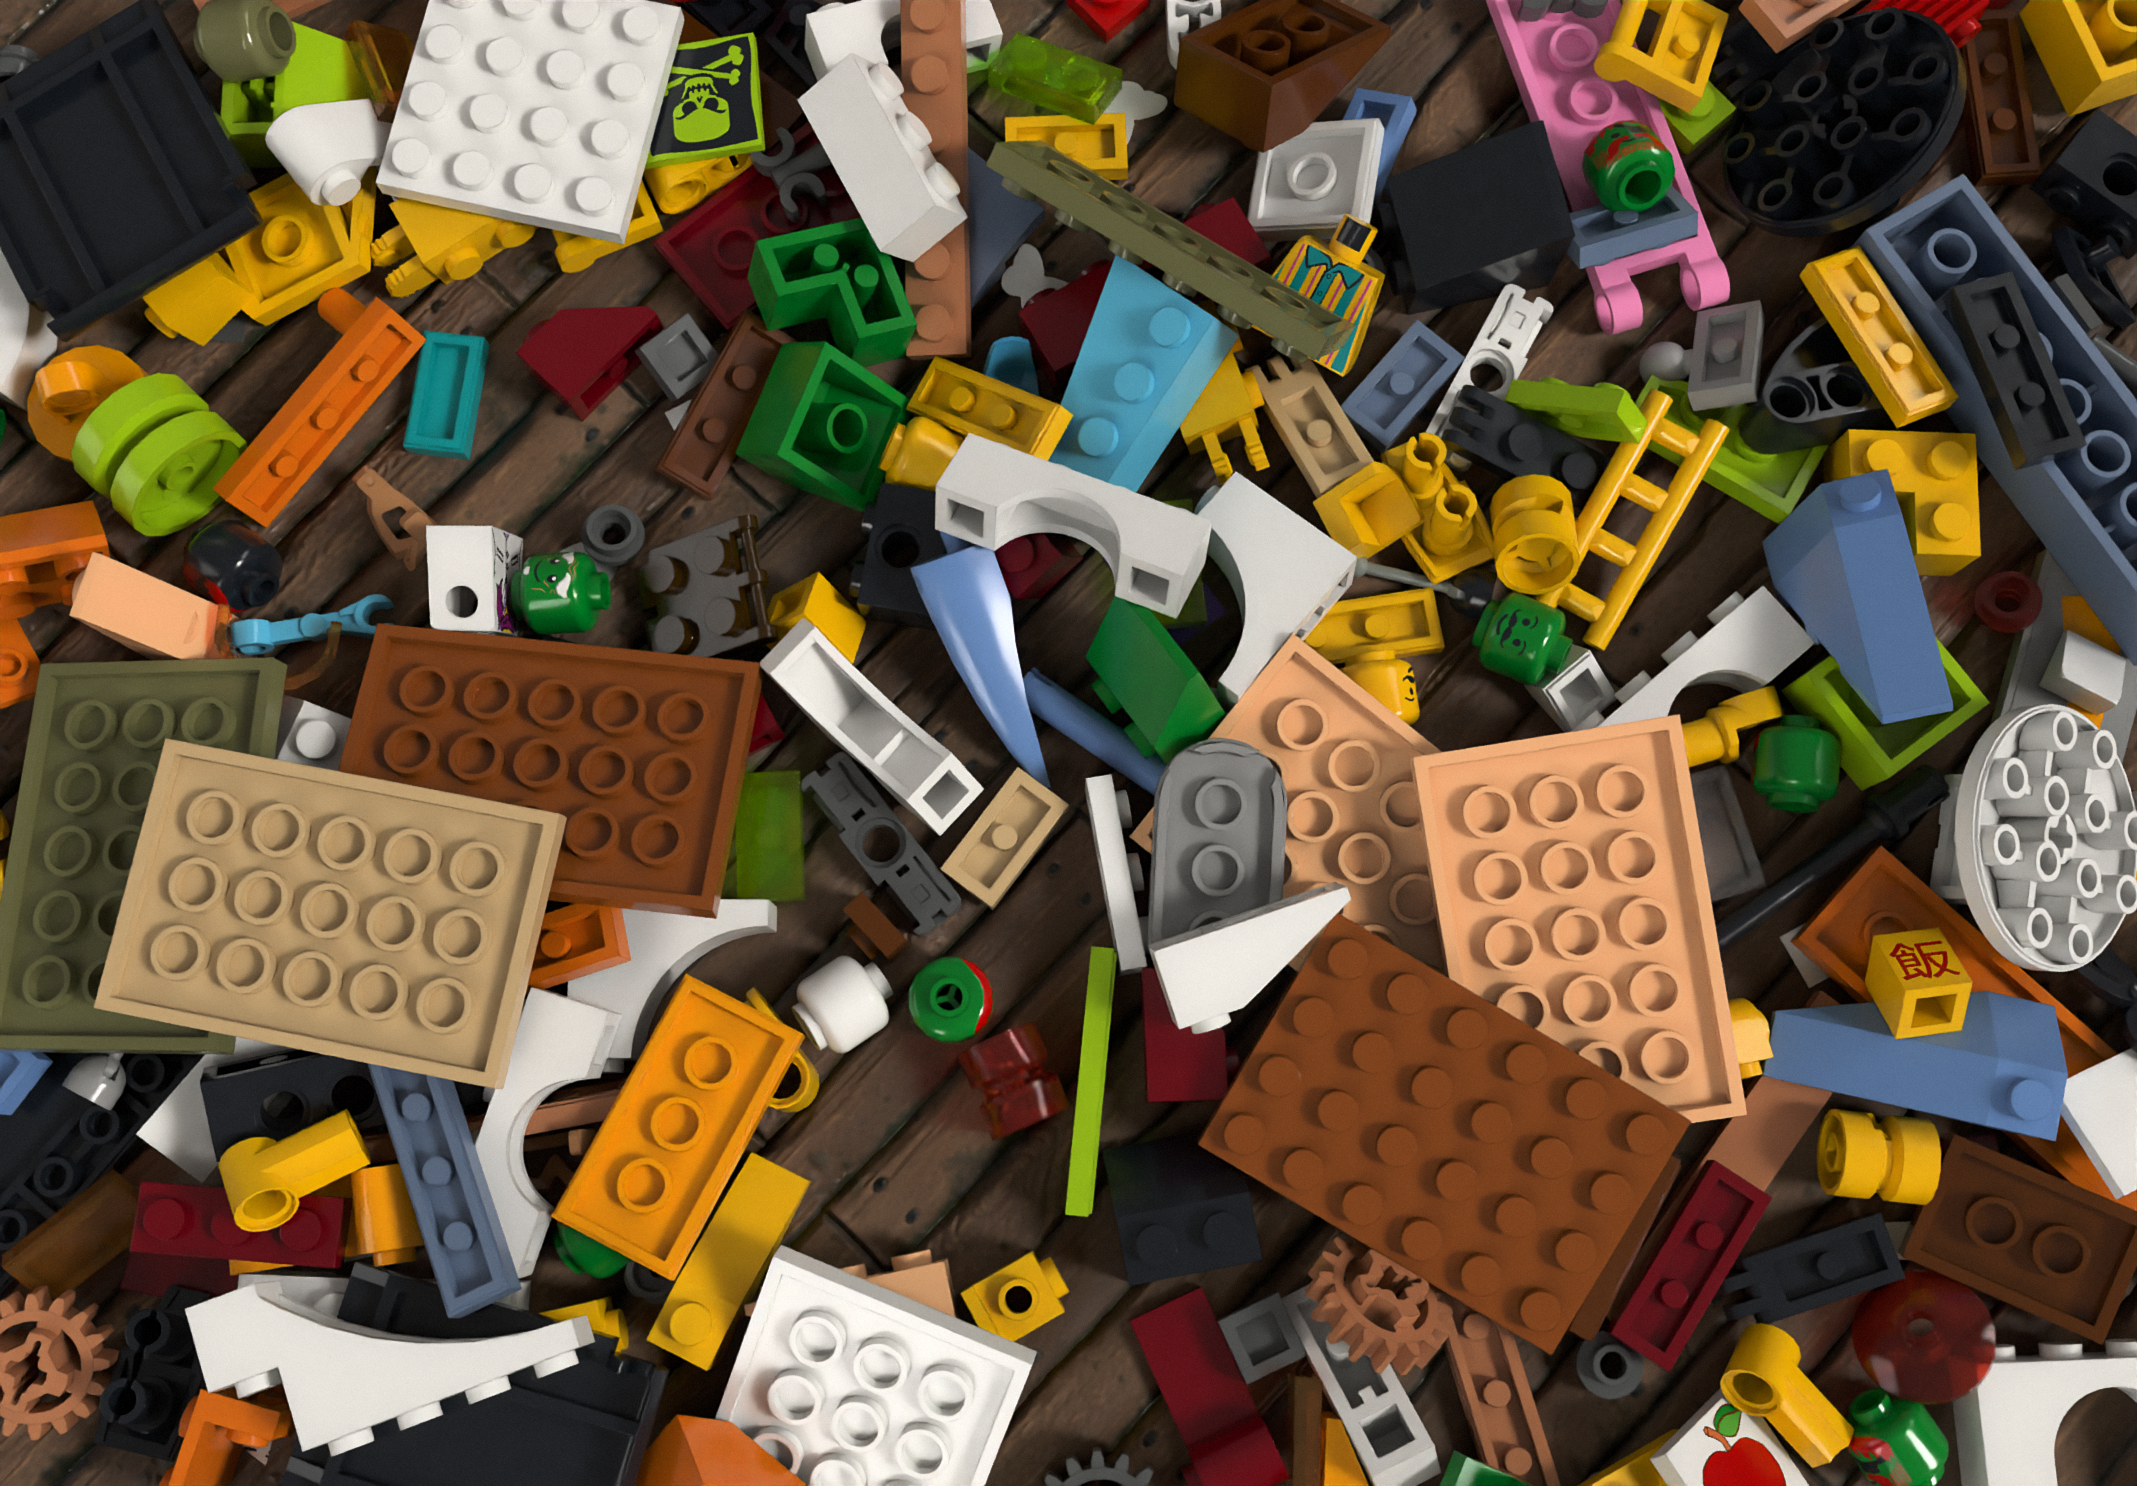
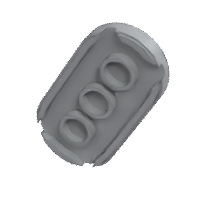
M1226 738L1202 740L1189 745L1177 753L1161 773L1154 797L1147 926L1148 945L1282 900L1287 823L1286 789L1284 782L1270 760L1251 745Z

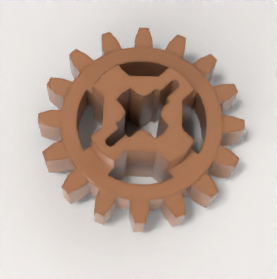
M1349 1236L1346 1241L1339 1237L1334 1238L1308 1272V1275L1313 1280L1306 1288L1305 1296L1320 1302L1311 1314L1313 1321L1328 1322L1332 1330L1326 1340L1330 1344L1339 1343L1342 1340L1350 1346L1348 1351L1349 1360L1354 1363L1362 1355L1370 1357L1371 1364L1376 1373L1382 1374L1390 1362L1400 1375H1407L1415 1364L1421 1369L1424 1368L1451 1333V1330L1445 1323L1453 1314L1452 1308L1437 1301L1444 1293L1443 1290L1352 1236Z
M47 1285L34 1289L27 1295L26 1300L19 1291H16L0 1301V1416L5 1418L2 1435L11 1436L23 1424L28 1425V1433L31 1440H39L51 1429L52 1425L61 1435L68 1432L79 1421L78 1416L86 1419L99 1407L100 1399L97 1395H102L104 1389L110 1384L112 1376L103 1370L109 1368L118 1360L120 1351L103 1347L102 1341L113 1333L115 1329L113 1324L102 1325L97 1328L94 1326L91 1320L99 1309L95 1302L79 1311L73 1307L75 1302L74 1290L68 1289L57 1297L55 1301H51ZM38 1321L36 1328L30 1332L20 1328L14 1333L7 1332L10 1327L16 1324ZM40 1347V1349H39V1351H38V1354L33 1353L35 1350H37V1349ZM40 1371L45 1372L38 1378ZM65 1392L71 1393L70 1396L59 1401L40 1403L42 1397L47 1393L60 1397Z

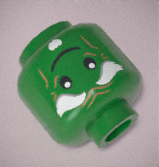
M540 553L531 555L523 564L522 570L515 571L513 574L511 601L518 620H525L529 628L536 634L586 633L591 631L597 624L600 611L609 609L611 586L607 573L598 572L593 560L586 553Z

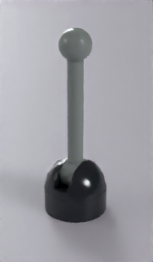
M1361 557L1357 559L1353 576L1358 578L1368 574L1422 588H1432L1435 591L1446 593L1450 605L1457 613L1466 618L1480 621L1485 608L1491 601L1497 573L1482 569H1467L1453 577L1450 581L1445 580L1433 585L1426 575L1368 562L1366 557Z

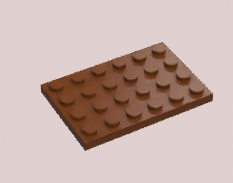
M377 623L338 771L559 813L567 817L548 900L717 919L764 673L758 662Z
M1337 913L1323 927L1198 1138V1145L1552 1355L1691 1121L1393 944Z

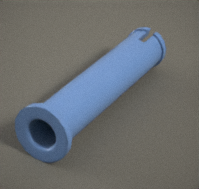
M1033 667L1025 675L1023 683L1030 712L1155 796L1158 780L1166 767L1158 753H1155L1146 760L1124 729L1041 674L1037 668Z

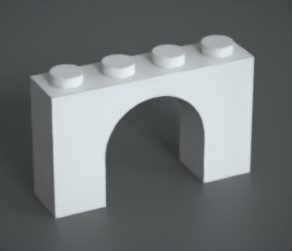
M2137 1339L2105 1340L2106 1352L2083 1353L2081 1342H2039V1354L2016 1355L2015 1346L2009 1344H1979L1971 1346L1972 1357L1948 1358L1962 1486H2058L2054 1458L2055 1439L2063 1417L2074 1403L2091 1392L2110 1387L2120 1389L2137 1403Z

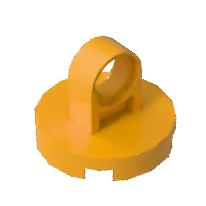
M101 345L75 347L54 357L45 367L36 372L34 383L27 397L28 422L37 441L59 459L73 463L71 452L75 438L89 415L112 393L136 379L149 376V374L123 352Z

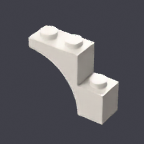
M802 618L761 660L760 667L832 742L863 765L903 807L939 836L946 831L984 790L952 752L932 738L885 697L806 619Z

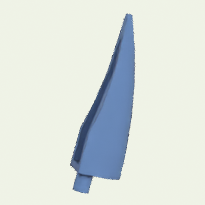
M939 531L947 553L910 568L919 594L954 666L979 709L1024 771L1048 789L1051 786L1028 706L1016 648L1011 598L995 553L990 549L971 544V542Z

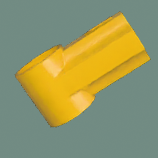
M345 1109L278 1142L266 1137H255L240 1141L226 1150L220 1158L218 1167L236 1225L246 1231L260 1232L279 1227L290 1220L298 1209L299 1198L370 1164L372 1160L354 1119L349 1111Z
M1762 1323L1749 1325L1743 1330L1720 1381L1723 1395L1738 1410L1748 1415L1765 1417L1812 1468L1830 1463L1835 1455L1849 1446L1855 1429L1797 1367L1801 1359L1800 1348L1789 1334L1773 1325Z

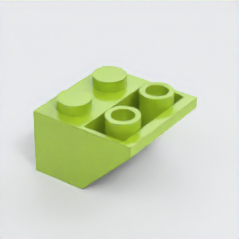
M292 21L296 33V48L290 57L288 66L281 74L238 83H231L223 79L221 118L248 167H283L267 147L265 141L268 129L283 113L303 105L369 99L372 57L370 51L362 46Z

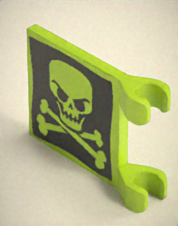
M754 33L679 44L644 170L765 151L757 41Z

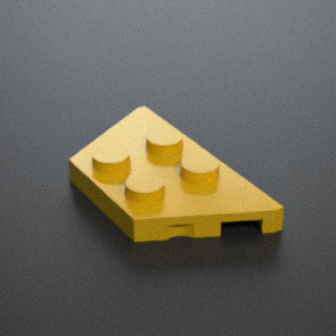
M376 166L368 167L361 180V188L357 195L349 202L340 206H332L330 204L316 205L307 197L289 173L249 193L264 224L218 252L240 280L254 294L241 310L253 320L268 326L321 298L326 291L332 288H340L371 271L372 256L370 255V243L373 242L378 170Z

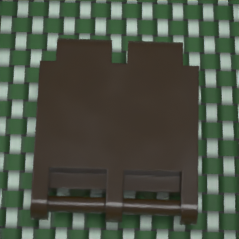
M741 515L647 551L649 562L636 568L635 573L642 612L650 610L651 614L658 613L657 618L644 623L649 651L727 659L779 639L777 626L769 623L763 587L769 585L767 571L759 567L754 533L759 531L756 515ZM740 538L742 539L747 571L744 573L737 541ZM750 592L752 595L753 607L757 623V627L754 628L752 625L750 608L747 597V593Z

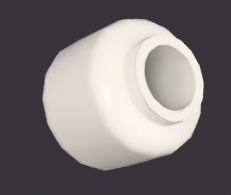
M843 955L801 981L796 991L799 1003L791 1009L802 1030L819 1051L828 1046L832 1051L844 1054L887 1025L889 1011L885 1000L893 995V991L883 973L873 962L862 967L853 958Z

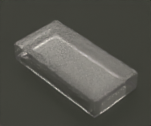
M1726 765L1690 774L1711 903L1766 887L1767 885Z

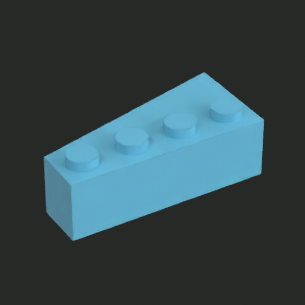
M1115 255L1061 402V406L1073 414V417L1048 461L1064 465L1071 470L1107 483L1125 487L1136 493L1238 339L1239 334L1135 264Z

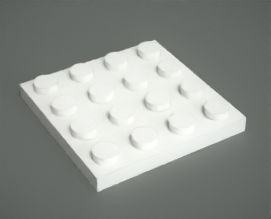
M429 0L376 179L377 186L383 194L624 244L685 20L681 7L648 0Z
M781 1245L772 1258L715 1420L732 1422L801 1479L806 1486H984L1037 1351Z

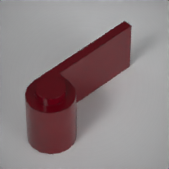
M1201 1286L1129 1320L1192 1460V1463L1180 1468L1188 1486H1276L1290 1479L1276 1445L1256 1408Z

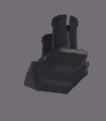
M171 1285L155 1309L147 1308L138 1311L131 1317L125 1331L126 1342L129 1346H121L110 1384L101 1395L99 1404L101 1414L93 1443L174 1462L184 1438L179 1436V1424L184 1410L191 1399L199 1395L200 1389L206 1388L185 1309L210 1300L211 1294Z

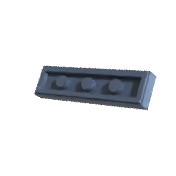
M367 1063L448 1318L460 1319L522 1289L453 1080Z

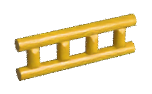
M1650 389L1639 409L1648 421L1640 443L1620 442L1575 522L1581 563L1588 550L1622 568L1605 600L1603 601L1570 582L1554 592L1534 595L1532 598L1554 608L1559 605L1590 622L1591 624L1582 641L1603 652L1730 431L1724 424L1713 419H1707L1699 434L1696 435L1665 419L1664 416L1671 406L1673 399L1656 389ZM1651 440L1685 457L1667 490L1633 474L1635 467ZM1620 495L1653 512L1635 546L1601 528Z

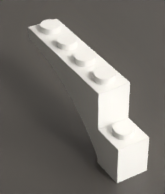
M280 1280L253 1283L185 1309L208 1393L235 1387L238 1399L283 1383L302 1452L328 1443L331 1457L375 1441L371 1427L393 1418H397L401 1431L443 1415L439 1401L459 1393H466L470 1405L510 1390L511 1386L507 1375L533 1366L538 1379L576 1365L579 1361L575 1350L595 1342L587 1315L532 1331L487 1338L439 1339L393 1334L345 1322L303 1305L283 1294Z

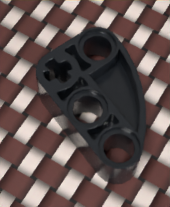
M1825 316L1806 328L1789 344L1759 384L1757 401L1746 404L1738 423L1739 433L1745 444L1762 454H1780L1833 444L1848 429L1886 431L1896 429L1893 421Z

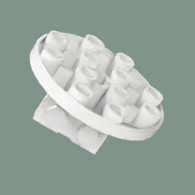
M2048 704L2019 707L2003 714L1987 728L1976 743L1963 774L1945 775V781L1949 786L1947 791L1950 793V797L1941 802L1938 823L1941 825L1938 848H1935L1930 889L1947 904L1968 905L1983 935L2010 962L2033 971H2070L2082 967L2095 959L2111 942L2125 915L2131 914L2137 909V811H2135L2134 800L2126 773L2117 756L2115 739L2109 731L2099 730L2087 717L2074 709L2062 705Z

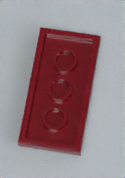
M809 121L791 134L797 155L820 142ZM780 144L765 154V156L773 157L778 155L782 151ZM752 164L652 241L656 252L728 335L741 312L745 309L750 310L757 316L761 314L747 279L757 240L861 218L833 164L814 174L825 187L828 205L821 207L817 203L816 198L809 193L798 195L794 202L799 210L801 220L797 223L789 220L783 212L779 190L776 188L771 177L763 176L757 172Z

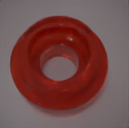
M2002 571L1990 575L1980 583L1974 597V610L1978 619L1986 627L2001 633H2014L2028 628L2036 621L2042 608V593L2038 585L2030 577L2015 571ZM2008 596L2016 599L2020 607L2012 612H2004L1996 606L1995 601L2001 597Z

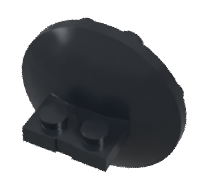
M1895 7L1867 11L1843 19L1833 17L1822 21L1814 28L1811 35L1784 53L1772 65V68H1774L1762 79L1748 85L1739 97L1740 108L1733 119L1721 153L1723 177L1728 195L1736 207L1753 224L1769 233L1784 237L1801 238L1826 235L1853 225L1862 234L1869 227L1889 217L1898 205L1900 197L1911 189L1939 158L1958 125L1967 89L1966 68L1958 47L1945 30L1934 20L1923 14ZM1744 123L1743 132L1739 133V130L1742 124Z

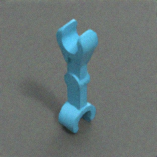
M373 594L334 613L322 615L309 613L303 618L277 622L263 619L241 620L232 623L230 627L232 645L240 648L243 654L258 655L272 651L275 648L274 645L306 640L319 642L327 637L344 634L373 639L377 626L369 625L370 615L378 609H391L394 607V603L386 596Z

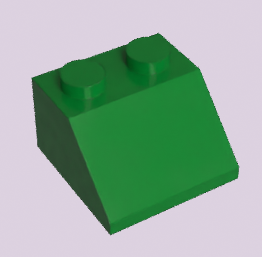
M826 341L783 343L735 454L782 483L864 512L867 501L874 502L880 484L886 474V471L879 469L878 465L888 439L897 423L906 426L911 413L906 410L910 399Z
M1114 596L1085 656L1100 676L1090 685L1112 715L1121 708H1124L1133 720L1131 724L1124 728V731L1147 760L1155 753H1158L1167 765L1184 748L1208 739L1227 715L1200 672L1149 608Z

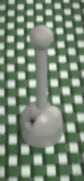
M124 1053L98 1054L83 1058L73 1067L62 1086L111 1111L123 1093L126 1084V1074L120 1063Z

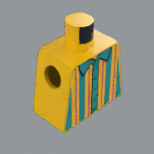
M1347 213L1344 214L1330 243L1311 234L1301 237L1272 274L1276 279L1356 325L1343 348L1313 360L1342 377L1352 370L1357 361L1385 277L1379 270L1362 262L1378 230L1369 223ZM1252 324L1251 327L1266 334L1271 338H1274L1273 335L1267 333L1266 331Z

